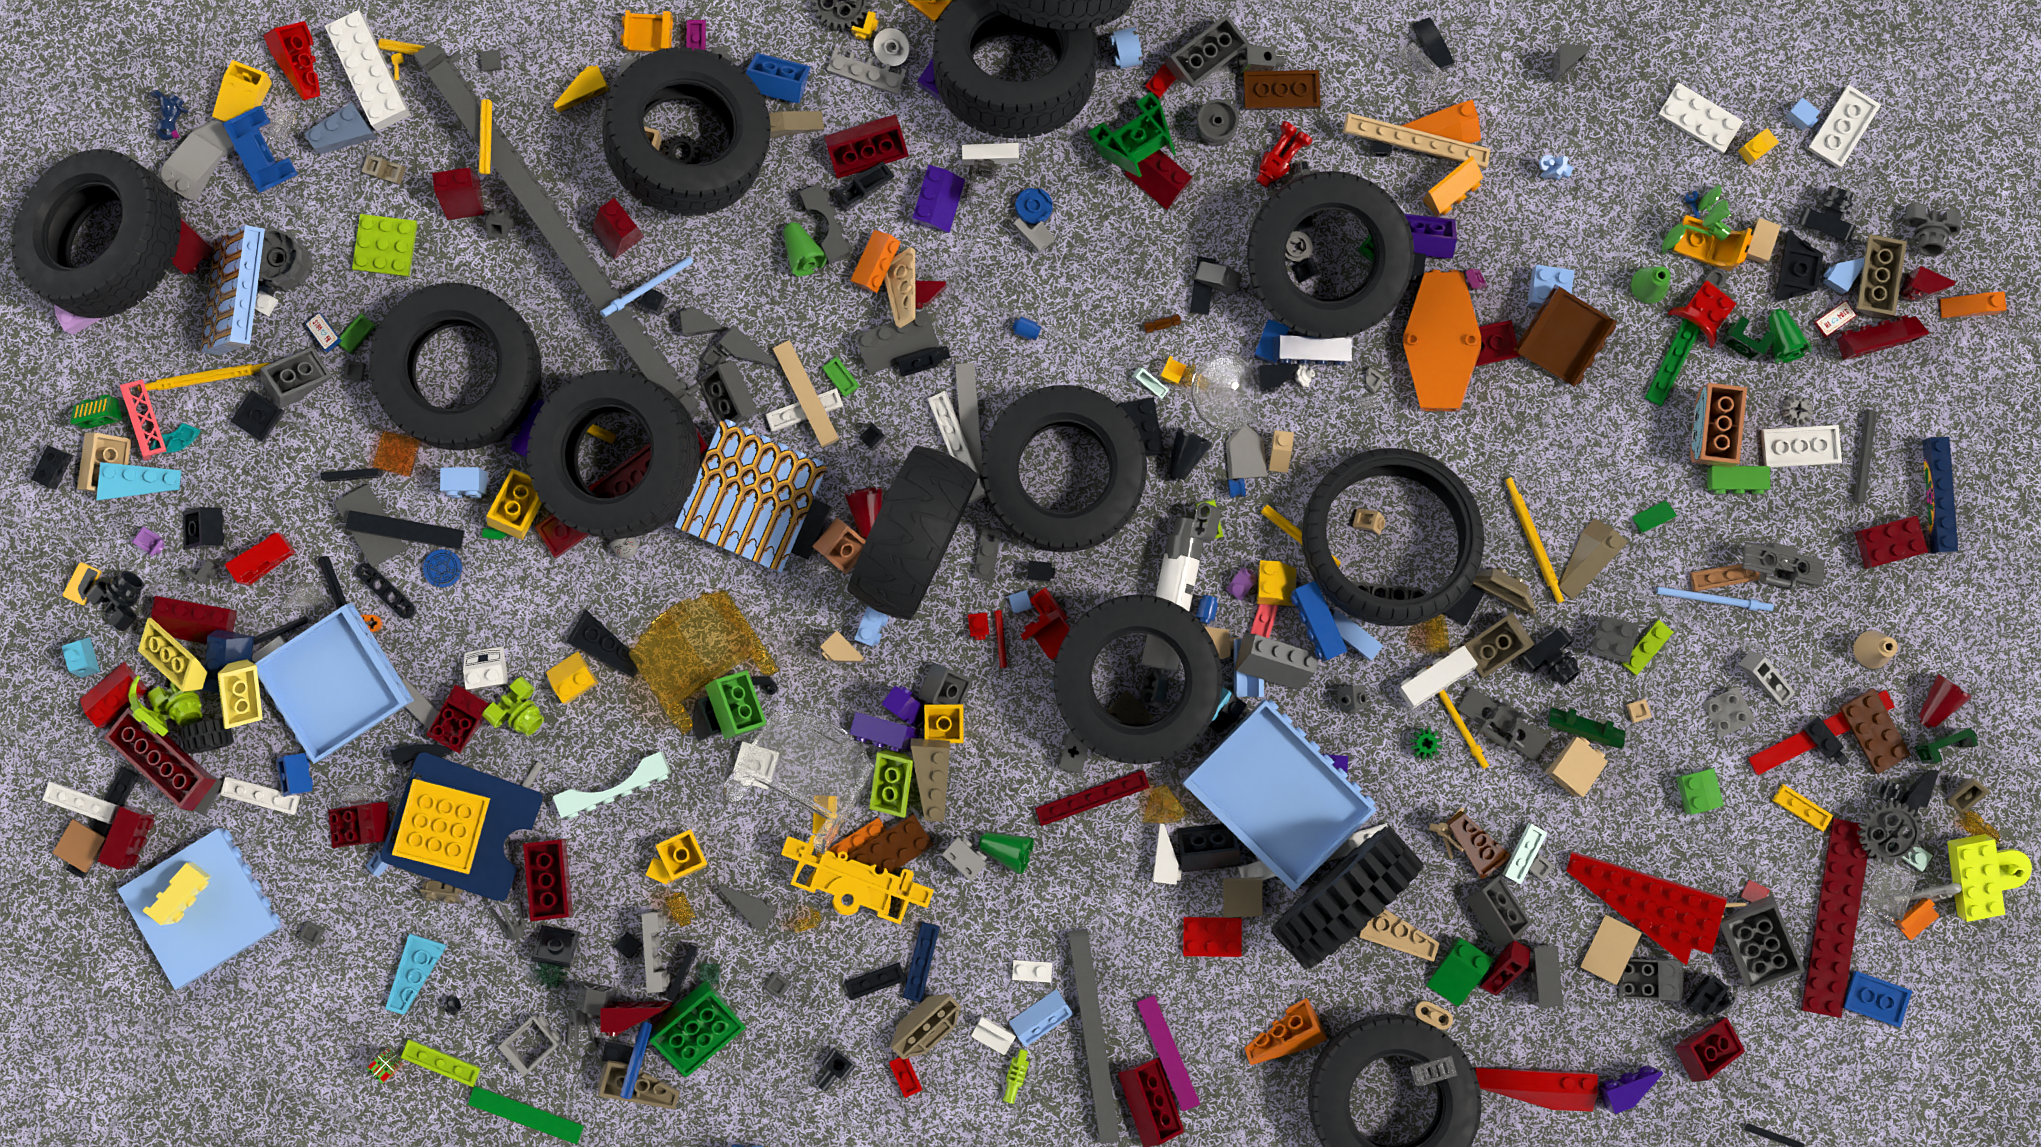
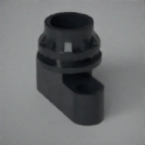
M1829 185L1828 190L1821 196L1824 199L1823 202L1818 201L1817 203L1823 206L1821 213L1804 207L1797 224L1850 242L1856 225L1840 219L1843 213L1850 215L1851 212L1847 211V209L1853 206L1852 197L1854 193Z
M123 571L120 575L114 576L108 583L96 580L86 592V597L93 605L102 602L106 606L104 612L109 613L111 611L113 614L108 621L116 629L126 631L137 618L130 607L134 606L140 598L144 583L136 574L130 571Z
M1563 626L1555 630L1519 659L1530 674L1546 665L1547 668L1544 674L1546 676L1550 675L1551 681L1559 683L1561 687L1570 683L1581 672L1577 666V660L1572 657L1573 654L1570 651L1562 653L1563 650L1574 642L1573 637Z

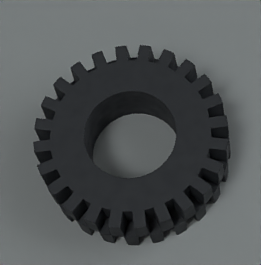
M1390 825L1386 826L1381 831H1377L1371 838H1367L1358 848L1353 849L1346 858L1341 859L1335 864L1333 869L1326 872L1316 884L1312 885L1303 896L1298 898L1293 903V906L1286 910L1283 916L1277 920L1271 928V933L1305 970L1310 969L1317 963L1322 962L1328 955L1336 952L1342 944L1345 945L1350 941L1355 933L1363 930L1371 919L1383 912L1382 909L1391 904L1397 898V895L1404 891L1410 885L1409 883L1417 877L1424 863Z

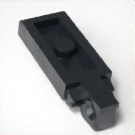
M943 346L928 348L896 359L901 376L905 377L938 367L942 360L951 357L948 347Z
M1816 716L1802 727L1806 735L1830 761L1836 760L1840 766H1845L1849 762V759L1843 753L1846 751L1819 716Z

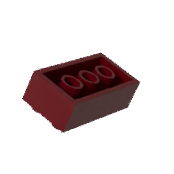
M566 839L523 843L530 922L572 917L573 907Z

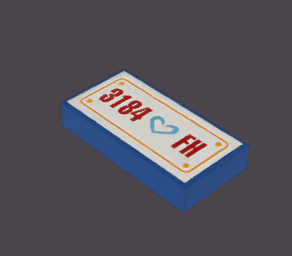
M317 313L305 323L327 353L342 342L322 313Z

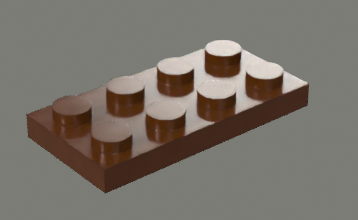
M1319 70L1247 71L1243 73L1244 110L1320 109Z
M1870 688L1839 707L1875 774H1880L1911 756L1874 688Z
M911 813L849 853L848 857L850 860L853 859L869 866L876 864L875 873L877 874L883 873L884 868L887 869L888 873H892L933 847L934 844L914 813Z

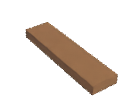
M1743 563L1691 572L1689 574L1693 592L1760 580V573L1743 569Z

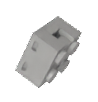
M958 837L942 855L972 881L987 864L985 861L987 857L980 850L975 852L971 848L973 844L966 837L962 839Z

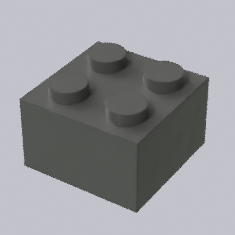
M1600 615L1591 648V655L1629 664L1639 624Z

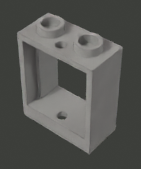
M533 1015L498 1046L500 1051L523 1077L562 1044L560 1035L555 1030L551 1031L547 1026L548 1021L542 1015ZM535 1023L553 1045L529 1065L511 1043Z

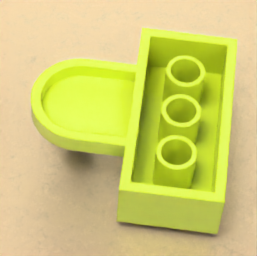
M1986 834L1947 841L1952 881L1962 886L1961 892L1954 895L1957 915L1966 922L2005 915L2002 891L2018 888L2028 881L2032 872L2030 859L2016 849L1997 851L1995 839Z

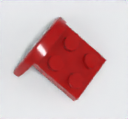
M1706 280L1686 307L1672 308L1667 314L1684 317L1696 324L1705 333L1709 340V348H1712L1717 340V329L1737 303Z

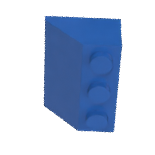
M756 53L747 68L746 74L756 84L761 92L760 94L771 98L787 100L790 103H799L804 95L811 66Z

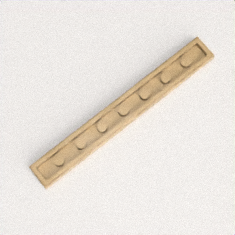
M1351 113L1346 114L1343 133L1461 163L1473 156L1478 167H1488L1491 150L1489 148Z

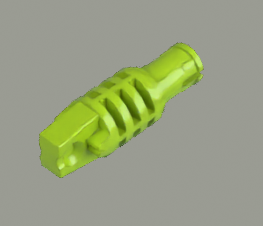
M1020 1048L1017 1058H1012L1006 1078V1083L1008 1084L1003 1098L1005 1102L1014 1104L1018 1088L1023 1085L1029 1061H1026L1028 1051Z

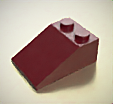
M1727 1017L1692 1034L1674 1047L1692 1082L1708 1081L1746 1052Z

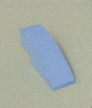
M1336 610L1332 617L1343 641L1368 661H1372L1383 645L1352 620Z

